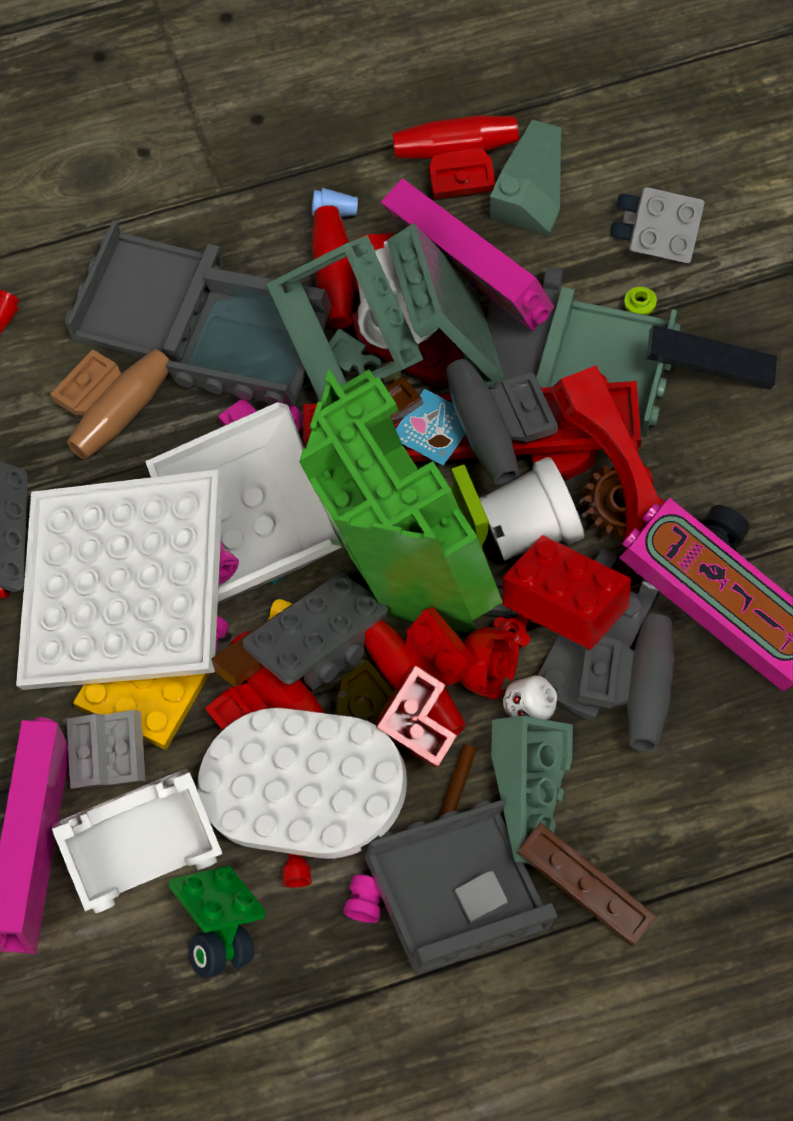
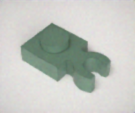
M340 329L337 330L329 342L341 371L346 375H349L353 368L360 375L365 372L366 366L373 365L376 368H380V364H382L381 360L376 356H364L363 353L366 350V345Z

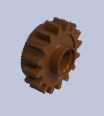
M606 465L599 470V474L595 472L588 478L590 483L585 484L581 489L587 496L579 500V504L588 508L582 516L583 518L591 517L593 519L590 525L591 529L600 526L602 528V537L612 532L614 540H618L623 537L626 530V502L624 490L616 469L612 467L610 470ZM613 495L622 501L623 507L615 504Z

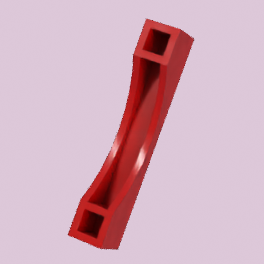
M597 365L560 379L551 388V391L564 419L579 427L594 439L607 454L618 473L624 490L627 509L624 541L634 528L641 531L645 526L646 522L642 518L654 503L661 506L664 501L658 497L653 487L652 474L643 465L638 455L636 440L633 436L629 435L623 423L624 416L622 410L614 403L609 393L607 378L600 373Z

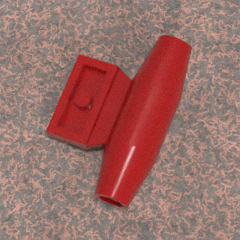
M474 115L426 122L392 133L395 158L432 159L429 166L433 198L440 199L493 191L496 183L492 160L486 151L518 142L519 133L516 116Z
M321 206L314 212L312 234L313 260L349 243L340 211L335 206ZM364 234L361 237L368 235L376 251L385 248L383 242L393 237L394 234ZM345 257L315 273L316 288L326 290L333 306L326 322L327 326L332 329H343L352 324L355 290L359 291L358 280L348 258Z
M434 607L427 608L406 631V640L383 619L365 632L364 645L378 671L393 690H395L409 667L417 666L448 686L457 683L476 662V658ZM444 687L427 717L458 736L465 729L466 723L448 690Z
M246 631L238 635L230 643L229 646H231L232 644L240 640L242 637L250 633V631ZM266 667L246 679L248 683L236 687L231 686L205 707V710L222 730L242 716L263 709L285 708L324 713L316 697L300 679L293 684H285Z

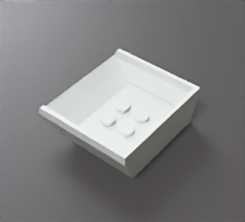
M279 402L145 461L151 477L217 469L224 474L220 542L224 545V551H230L238 558L239 566L229 580L218 585V605L299 570L342 547L331 520L299 463L304 446L290 409L286 404Z

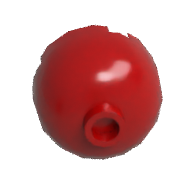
M483 627L471 632L463 640V644L476 658V662L460 679L469 691L491 699H498L506 692V690L500 688L506 677L511 681L513 680L519 660V643L512 641V637L516 636L514 632L493 627Z

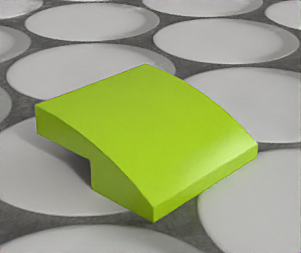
M461 465L451 469L453 485L449 487L453 492L460 511L478 537L482 547L488 534L489 520L465 465Z

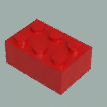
M541 535L503 576V606L592 650L628 609L631 578Z

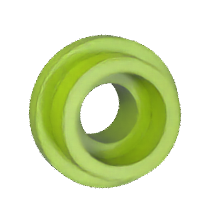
M642 286L630 289L624 299V305L628 312L647 316L655 310L657 304L655 293L651 289ZM636 299H643L645 301L639 302Z

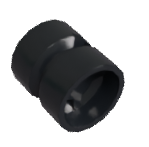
M723 505L712 506L702 521L706 528L735 551V547L741 545L750 529L748 521L740 513Z

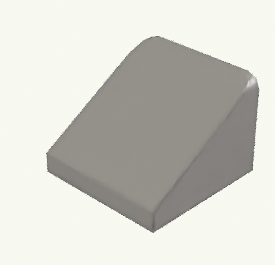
M493 871L486 872L454 890L469 924L503 912L508 903Z

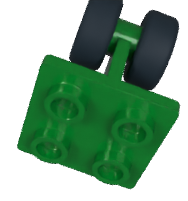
M226 866L170 879L169 888L204 932L196 934L191 939L189 945V957L195 972L203 978L220 975L224 971L227 961L231 960L235 969L249 964L254 957V946L250 934L240 924L264 919L266 910L231 867Z

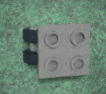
M648 187L642 189L640 197L619 194L616 208L625 212L622 223H612L610 235L613 238L630 241L629 250L690 263L703 212L704 200Z

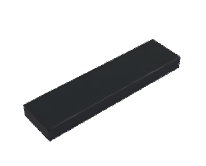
M653 325L649 330L647 359L766 389H771L775 385L777 356L656 325Z

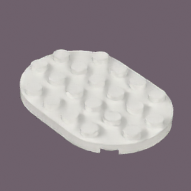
M285 708L258 710L242 716L228 725L211 743L203 758L198 775V794L208 819L227 839L246 847L326 859L355 854L362 851L360 847L366 845L378 835L381 838L398 817L407 790V774L403 758L389 736L377 729L376 725L354 717Z

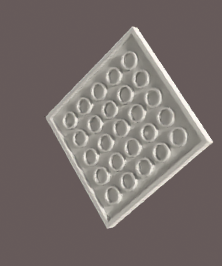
M217 469L31 492L17 687L22 690L215 672L211 658L215 656L224 476L222 472Z

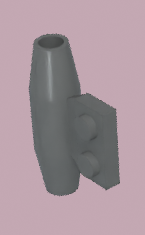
M468 359L456 360L447 366L445 372L453 407L470 447L494 484L504 485L510 483L519 475L512 440L525 441L527 443L556 434L558 424L534 372L504 380L491 392Z
M660 614L646 616L634 651L624 645L621 640L602 637L592 650L583 647L576 701L610 709L627 704L629 744L632 748L639 751L649 752L658 748L670 710L675 663L671 619Z

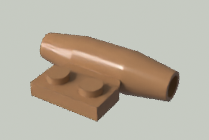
M92 349L50 393L54 403L76 416L84 415L67 440L69 448L77 456L86 460L116 438L150 402L169 373L166 367L169 360L168 357L161 351L153 349L121 373L115 362Z

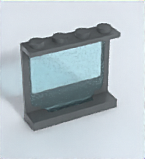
M207 267L203 279L210 292L180 363L168 360L166 365L174 381L186 388L197 386L215 394L226 392L234 394L243 400L254 398L264 400L270 405L279 402L294 407L307 372L266 285L273 281V279ZM281 285L284 293H288L285 285ZM302 285L321 328L324 330L333 307L325 289Z

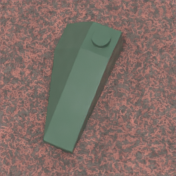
M532 119L502 169L491 193L490 219L550 236L560 213L561 127Z
M528 716L492 720L491 756L500 797L505 802L503 811L515 862L528 863L516 852L540 822L554 833L556 823L553 819L556 802H562L564 790L560 787L564 772L570 771L572 763V724Z

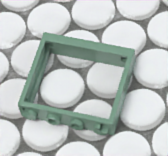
M368 235L346 243L266 284L320 402L326 386L325 378L328 369H330L340 386L347 382L300 280L345 257L349 260L394 362L372 371L373 376L382 379L424 360ZM281 285H285L288 293H284Z

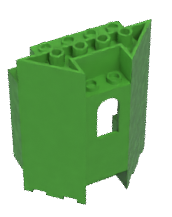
M328 369L325 378V390L321 402L318 401L311 422V434L307 447L303 449L299 460L307 478L351 560L357 566L378 603L387 606L386 617L415 622L425 609L434 607L452 630L470 634L476 630L473 620L503 603L478 537L460 511L451 488L435 463L432 461L418 470L403 447L390 417L398 412L399 409L380 378H375L369 369L340 386L330 369Z

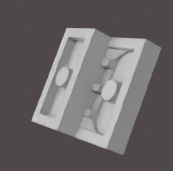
M129 710L107 715L90 714L66 719L70 789L99 788L146 782L141 711Z

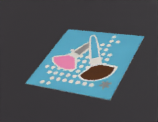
M424 389L420 394L423 405L405 416L397 426L396 431L403 445L444 465L465 436V433L454 410L453 403Z

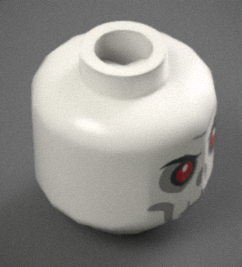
M531 676L513 681L507 687L503 698L504 709L510 717L528 716L548 720L554 714L557 702L555 689L547 679L541 676Z

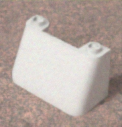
M188 769L175 772L66 817L52 826V831L84 910L87 911L93 908L95 913L113 907L115 905L114 898L118 897L121 892L186 865H195L197 870L206 868L217 862L216 856L223 854Z

